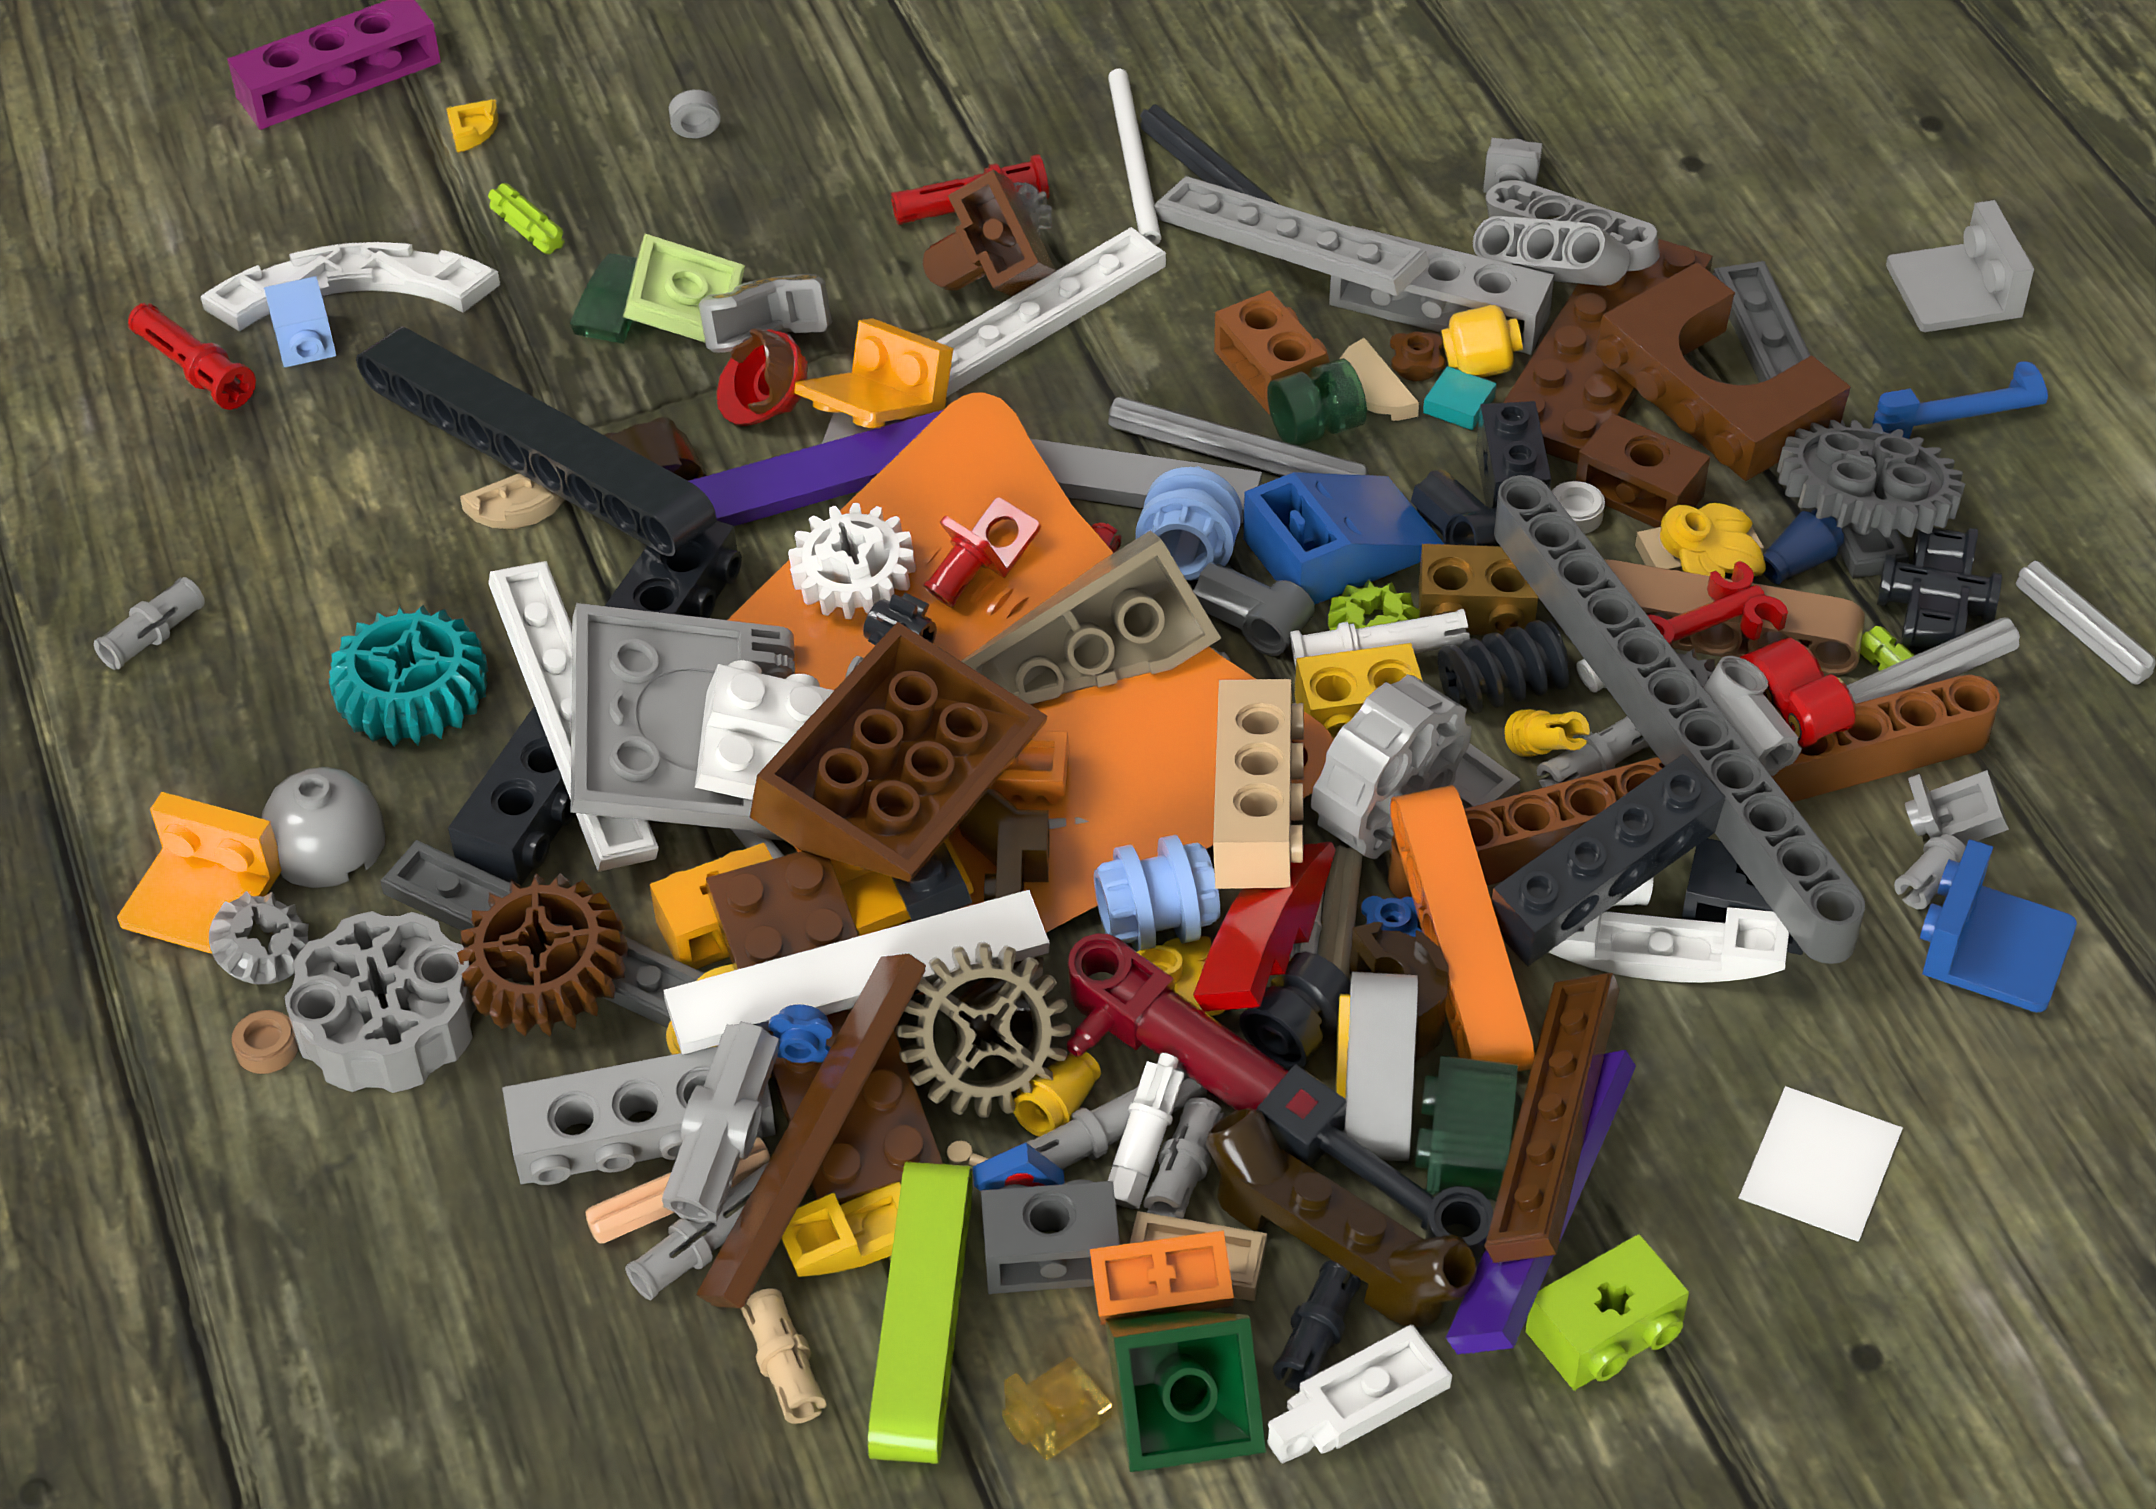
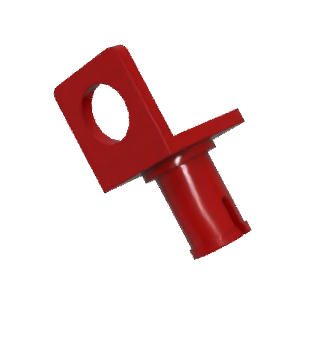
M996 498L971 531L945 515L940 524L952 538L950 543L953 547L929 580L925 581L923 587L936 599L953 608L956 600L981 567L989 568L1005 578L1040 531V523L1002 498ZM1009 519L1015 521L1019 527L1016 540L1006 547L992 546L988 539L991 527L1001 520Z

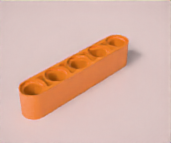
M1450 785L1393 796L1390 801L1392 827L1421 929L1427 937L1440 947L1449 966L1445 1012L1466 1078L1471 1082L1531 1069L1534 1061V1047L1530 1029L1455 786Z

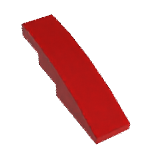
M1332 842L1303 845V862L1291 863V887L1242 888L1232 903L1210 947L1193 993L1202 1011L1261 1006L1269 976L1285 974L1294 944L1309 943L1336 851Z

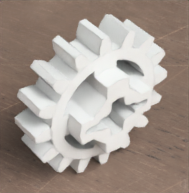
M853 503L849 514L842 515L836 506L829 507L830 519L823 521L816 516H812L809 518L811 533L797 531L794 535L797 548L789 549L788 553L795 590H802L803 600L806 605L820 601L823 615L828 616L836 607L843 608L845 619H851L855 608L863 607L868 614L874 604L880 599L890 601L891 596L894 594V588L908 590L910 587L908 573L915 572L916 570L910 532H902L901 521L897 516L889 518L884 522L882 507L876 506L867 515L862 514L859 503Z

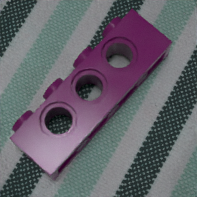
M387 0L227 59L236 97L259 130L441 63L434 23L415 0Z

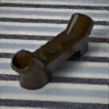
M989 789L959 824L961 835L997 867L996 873H985L984 902L1024 891V882H1049V810L1018 809L999 791ZM1032 957L1038 961L1039 965L1036 973L1030 980L1031 982L1044 976L1043 957ZM1023 960L1015 962L1013 969L1016 970ZM990 977L982 978L959 997L958 1000L967 1005L980 1004L993 991L998 993L1006 980ZM1021 994L1015 1002L1017 1009L1010 1020L1011 1032L1033 1031L1031 1011L1025 997ZM959 1011V1016L970 1023V1028L976 1033L975 1040L972 1042L973 1045L980 1046L981 1038L988 1043L993 1040L997 1044L1002 1040L996 1035L997 1031L990 1025L994 1018L992 1013H987L985 1021L979 1016L974 1019L964 1011ZM950 1018L952 1029L957 1035L956 1025Z
M1252 1108L1236 1111L1217 1122L1209 1131L1205 1145L1221 1173L1217 1194L1221 1208L1231 1217L1256 1232L1269 1221H1272L1335 1263L1345 1267L1349 1272L1368 1283L1364 1303L1390 1320L1404 1326H1427L1438 1319L1444 1302L1461 1298L1468 1293L1474 1284L1477 1273L1476 1258L1469 1244L1462 1237L1445 1235L1428 1239L1421 1238L1282 1150L1262 1111Z

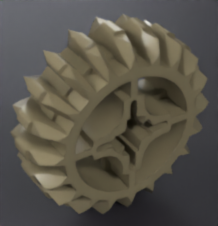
M979 942L977 944L974 963H970L968 954L963 947H953L952 958L956 968L949 971L945 963L939 958L934 957L929 961L930 968L939 979L931 985L922 978L916 988L925 994L921 1004L910 999L904 1010L907 1013L917 1015L916 1023L896 1025L897 1035L904 1038H916L917 1041L916 1044L903 1048L899 1052L900 1058L904 1062H915L923 1059L924 1063L913 1071L910 1078L916 1085H921L936 1077L937 1079L931 1086L928 1097L935 1103L945 1099L948 1093L954 1090L951 1099V1110L955 1113L963 1114L967 1109L970 1098L975 1097L977 1115L989 1117L991 1097L996 1096L1001 1109L1007 1114L1015 1111V1102L1011 1092L1020 1088L1021 1092L1032 1093L1033 1086L1029 1081L1035 1074L1040 1078L1053 1080V1072L1042 1066L1047 1056L1057 1061H1064L1066 1059L1067 1052L1064 1049L1050 1044L1051 1036L1064 1037L1071 1033L1069 1024L1060 1021L1051 1022L1050 1020L1051 1015L1060 1013L1067 1008L1066 1000L1061 997L1044 1000L1043 996L1054 988L1056 980L1053 976L1047 974L1031 982L1030 980L1036 973L1039 965L1038 961L1032 957L1024 959L1014 970L1016 950L1010 946L1002 948L996 963H992V950L990 944L986 942ZM990 977L1006 980L998 993L993 991L984 1002L977 1005H967L950 994L961 984L973 979ZM1021 994L1029 1005L1033 1022L1032 1038L1028 1049L1019 1044L1013 1038L1010 1031V1020L1017 1009L1015 1002ZM938 1009L949 1016L957 1028V1040L950 1050L953 1055L945 1066L941 1063L933 1042V1025ZM959 1011H964L974 1019L979 1016L985 1021L987 1013H992L994 1018L990 1025L997 1031L996 1035L1008 1044L1007 1048L1001 1047L993 1040L988 1043L982 1038L980 1046L973 1045L972 1042L975 1040L976 1033L970 1028L971 1024L959 1016ZM989 1055L1003 1056L1016 1065L1004 1075L990 1080L972 1081L961 1078L968 1067L974 1068L982 1058Z

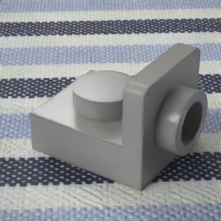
M1492 138L1491 145L1487 151L1483 192L1487 193L1492 186L1508 180L1524 181L1536 185L1541 161L1542 143L1527 142L1520 139Z

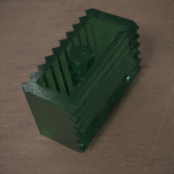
M1441 1055L1438 1077L1425 1076L1421 1114L1434 1115L1433 1129L1419 1128L1415 1167L1428 1168L1426 1191L1431 1195L1440 1193L1448 1188L1461 1186L1470 1187L1481 1192L1488 1200L1492 1199L1497 1202L1510 1152L1518 1064Z

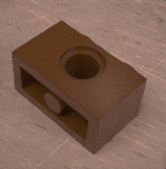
M1612 413L1579 451L1576 481L1585 482L1596 487L1604 496L1605 506L1654 528L1661 527L1662 518L1670 508L1677 505L1695 507L1704 497L1710 456Z

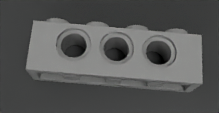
M1351 226L1427 251L1430 265L1398 296L1331 275L1329 305L1437 332L1449 328V320L1455 313L1497 305L1503 310L1506 320L1517 318L1523 350L1518 352L1532 355L1550 315L1554 274Z
M718 1046L684 1055L679 1053L502 1087L513 1157L520 1184L534 1182L540 1185H551L566 1180L572 1174L593 1170L618 1172L631 1167L635 1162L660 1157L676 1160L682 1145L681 1129L689 1099L696 1086H704ZM768 1083L761 1100L763 1105L762 1117L757 1137L761 1139L776 1135ZM641 1111L655 1114L645 1122L635 1123L627 1120L631 1115ZM574 1124L590 1125L587 1131L578 1135L563 1133Z

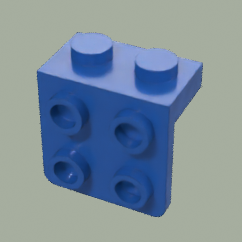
M1969 839L1961 861L1957 862L1949 859L1946 864L1937 894L1946 897L1943 907L1931 903L1926 915L1920 939L1930 942L1922 975L2033 1012L2045 1011L2048 1008L2077 926L2076 919L2068 913L1983 886L1993 846Z

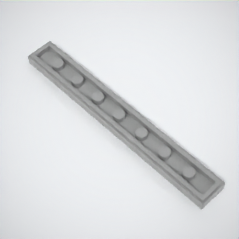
M834 412L822 443L876 428L859 426L853 423V416L843 412ZM901 420L886 421L885 426L901 422ZM1030 439L1068 498L1143 508L1150 486L1160 475L1176 468L1199 466L1202 469L1218 474L1235 489L1242 504L1241 523H1244V493L1247 490L1260 486L1262 481V472Z

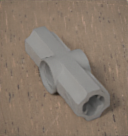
M742 1021L735 1025L726 1024L704 1086L698 1085L692 1092L682 1123V1145L662 1196L663 1207L673 1211L680 1218L700 1224L708 1221L717 1222L720 1212L723 1210L726 1196L730 1191L740 1158H748L753 1148L762 1117L763 1105L761 1100L778 1056L780 1043L779 1038L766 1032L763 1027Z

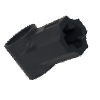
M1446 470L1431 471L1421 483L1415 485L1410 502L1417 507L1418 513L1443 535L1444 545L1501 547L1494 536L1497 507L1489 509Z

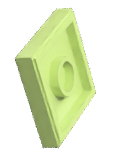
M644 234L623 317L705 342L699 309L700 301L710 294L732 292L735 287L741 285L745 265Z

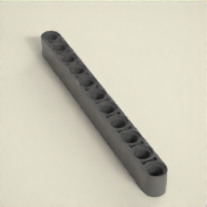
M1525 475L1513 476L1503 481L1498 491L1494 536L1498 544L1664 766H1667L1684 754L1723 793L1725 800L1715 834L1803 952L1811 959L1820 963L1835 964L1850 958L1856 949L1865 911V900L1861 892L1548 486L1540 479Z

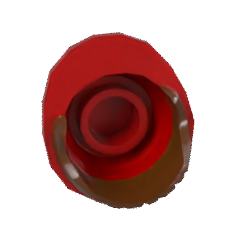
M751 329L749 333L752 337L732 348V357L720 375L716 393L718 409L726 420L738 426H749L795 409L796 404L802 397L794 393L795 382L807 380L808 362L790 335L771 329Z

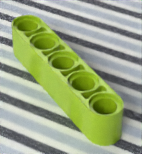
M905 1162L869 1419L868 1455L870 1459L937 1464L940 1462L972 1204V1166Z

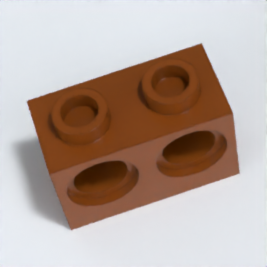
M1270 290L1215 312L1214 352L1269 415L1325 393L1326 368L1329 366V356L1324 344L1319 339L1313 338L1300 324L1295 312L1290 307H1285Z

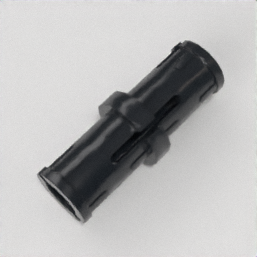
M1332 1260L1323 1263L1307 1301L1295 1308L1290 1323L1293 1329L1280 1358L1273 1366V1373L1278 1380L1284 1378L1288 1368H1292L1284 1385L1294 1390L1300 1391V1383L1318 1374L1329 1348L1341 1341L1345 1332L1343 1318L1355 1293L1361 1286L1362 1279L1352 1273L1347 1283H1343L1348 1270Z

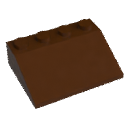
M897 621L758 773L750 818L799 850L910 882L1044 726L1048 716Z

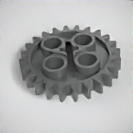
M1830 420L1828 429L1817 423H1811L1810 431L1800 428L1796 429L1795 437L1788 436L1786 438L1777 472L1780 473L1778 483L1787 486L1785 492L1787 496L1800 497L1798 504L1800 508L1816 507L1818 509L1816 518L1823 519L1830 516L1838 518L1837 527L1840 528L1847 526L1849 523L1857 524L1860 533L1866 534L1870 527L1878 528L1885 537H1890L1892 529H1897L1905 536L1912 537L1914 528L1927 534L1932 533L1934 525L1945 528L1948 518L1955 519L1965 483L1961 482L1963 472L1953 469L1955 463L1953 459L1939 458L1942 450L1939 447L1923 448V438L1906 439L1902 437L1903 430L1897 429L1892 433L1883 432L1881 425L1875 423L1871 429H1865L1857 420H1852L1850 427H1844L1839 422Z

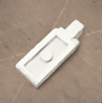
M1409 1325L1300 1383L1299 1393L1287 1401L1289 1411L1269 1421L1268 1426L1270 1429L1267 1444L1282 1464L1309 1452L1314 1446L1317 1447L1321 1454L1331 1451L1334 1447L1338 1449L1449 1389L1452 1374L1415 1327Z

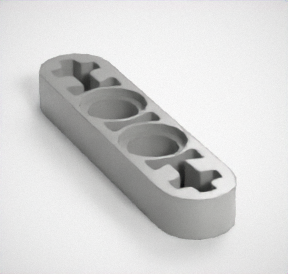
M1503 181L1492 186L1486 193L1489 218L1493 216L1544 219L1551 216H1560L1548 220L1583 222L1597 225L1620 240L1628 248L1630 265L1627 271L1648 268L1656 263L1659 258L1660 250L1657 230L1654 225L1524 181Z

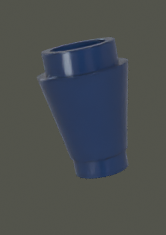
M1817 508L1811 512H1800L1763 554L1766 570L1763 573L1764 576L1772 583L1779 585L1785 580L1836 557L1838 548L1844 543V535L1842 529L1837 527V521L1832 516L1823 519L1816 518Z

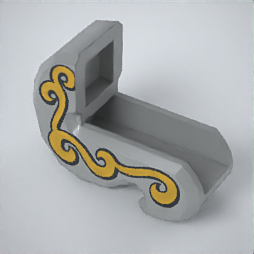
M812 274L778 276L747 282L735 287L732 292L710 294L699 303L706 347L712 352L717 353L731 352L733 347L747 341L752 337L749 333L751 329H771L782 333L792 331L794 333L824 332L832 324L825 280Z

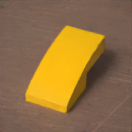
M900 1182L874 1190L842 1205H839L835 1194L831 1193L797 1208L781 1239L798 1277L854 1269L892 1256L901 1189Z

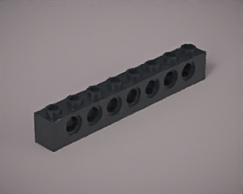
M716 521L715 525L672 556L663 555L646 546L605 606L710 618L717 597L727 583L732 584L735 581L741 568L742 555L737 551L734 526ZM535 705L448 827L455 858L506 882L511 883V880H513L520 886H522L533 868H538L544 863L550 849V843L562 825H568L576 814L570 813L571 799Z

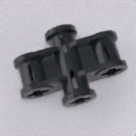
M1933 527L1930 534L1918 530L1912 564L1897 562L1894 555L1886 554L1877 605L1886 606L1889 601L1908 604L1900 644L1909 651L1912 647L1929 650L1965 634L1968 615L1980 616L1983 622L1987 624L1994 621L2000 596L2002 573L1993 572L1990 577L1971 574L1978 538L1977 528L1969 527L1966 532Z

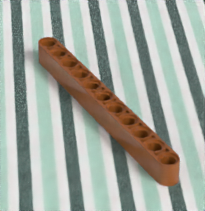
M1962 675L1855 704L1856 719L1851 729L1828 734L1819 738L1815 744L1808 747L1801 746L1802 750L1793 764L1785 766L1771 777L1792 803L1975 753L1984 749L1989 742L2000 694L1997 687L1991 681L1981 676ZM1658 757L1465 808L1464 811L1486 885L1496 884L1507 879L1665 767ZM1393 834L1388 874L1389 888L1399 899L1412 897L1395 835Z

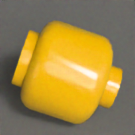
M1497 305L1455 313L1449 320V328L1441 330L1448 366L1480 378L1510 371L1514 364L1513 352L1523 350L1517 318L1506 320L1503 310Z

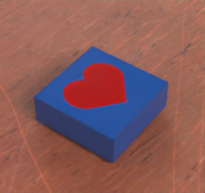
M1023 1143L972 1167L974 1187L980 1191L996 1190L1008 1185L1036 1187L1065 1184L1063 1170L1028 1143Z

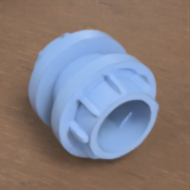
M1199 466L1172 469L1160 475L1150 486L1136 526V539L1151 530L1162 539L1187 581L1199 580L1200 573L1210 562L1226 566L1242 521L1240 498L1230 483L1214 472L1202 469Z
M1177 835L1162 837L1158 840V856L1139 860L1137 852L1131 844L1114 848L1113 861L1101 863L1094 870L1096 900L1105 933L1121 939L1126 944L1132 943L1136 952L1138 950L1155 948L1156 932L1174 928L1181 943L1199 940L1201 937V927L1211 925L1220 917V899L1218 889H1215L1214 869L1207 850L1201 844L1196 842L1183 845Z

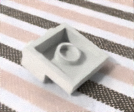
M746 660L734 661L728 666L718 664L706 693L695 788L753 800L758 773L834 690L820 687L818 680L807 674H793L786 679L762 674V670L757 664Z

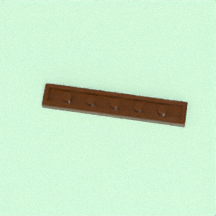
M911 954L883 956L877 962L696 1294L715 1307L742 1308L748 1301L926 971L925 967L927 965Z
M1613 973L1557 981L1553 985L1485 1243V1248L1493 1263L1557 1254L1620 992Z

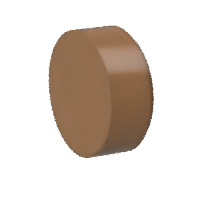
M262 1010L254 1012L243 1018L236 1025L232 1033V1046L239 1064L244 1069L253 1073L267 1074L276 1072L286 1067L298 1052V1045L290 1018L278 1011Z

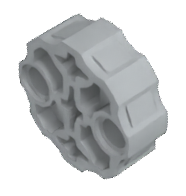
M1407 674L1399 682L1393 684L1385 682L1366 698L1356 715L1340 729L1326 753V762L1319 779L1313 787L1311 808L1319 814L1318 825L1368 858L1377 859L1383 852L1390 850L1394 834L1390 815L1391 798L1393 796L1453 785L1461 758L1468 749L1472 727L1465 721L1466 708L1413 675Z
M374 911L357 914L341 920L337 928L325 937L309 941L292 963L295 973L292 988L285 995L287 1012L302 1057L312 1060L322 1069L326 1082L351 1092L362 1088H383L394 1093L424 1084L429 1074L443 1064L457 1061L473 1038L470 1022L476 1007L469 994L468 987L463 986L464 980L461 975L470 965L469 961H464V965H461L457 952L464 949L463 945L450 941L441 932L438 921L414 912L401 916H382ZM378 994H384L388 1006L386 1009L381 1008Z

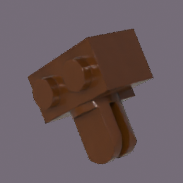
M994 170L948 195L961 224L955 227L956 232L931 245L923 256L925 275L932 283L949 291H958L982 276L987 275L993 289L1013 296L1056 272L1012 180Z

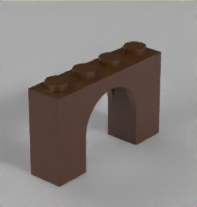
M1697 262L1603 314L1595 355L1608 368L1616 371L1636 388L1646 400L1651 401L1675 421L1681 430L1689 433L1708 449L1720 463L1728 466L1746 482L1779 462L1786 438L1788 436L1795 437L1796 429L1800 428L1810 431L1811 423H1817L1828 429L1830 420H1835L1841 424L1851 386L1813 355L1767 381L1751 385H1732L1718 382L1696 371L1683 356L1726 332L1735 295L1733 290Z

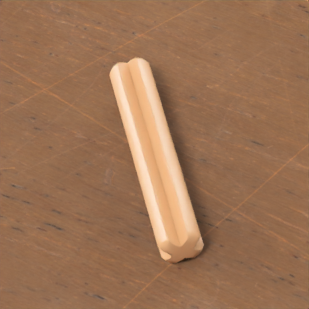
M756 1137L748 1158H740L731 1188L770 1160L769 1151L760 1137ZM671 1172L589 1207L586 1210V1220L598 1243H606L674 1213L663 1207L662 1196Z

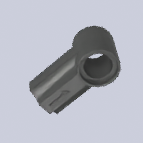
M1211 562L1200 573L1197 585L1193 590L1207 614L1242 629L1244 637L1253 648L1270 656H1277L1284 652L1291 643L1290 632L1301 631L1315 612L1314 603L1309 594L1293 582L1280 580L1269 587L1221 564Z

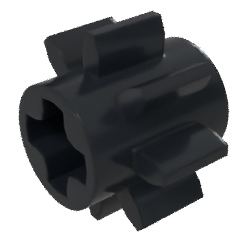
M904 593L902 597L893 594L890 601L880 599L874 604L865 620L863 634L869 643L876 646L898 621L929 642L934 643L937 627L931 621L932 619L925 616L929 607L928 603L907 593Z

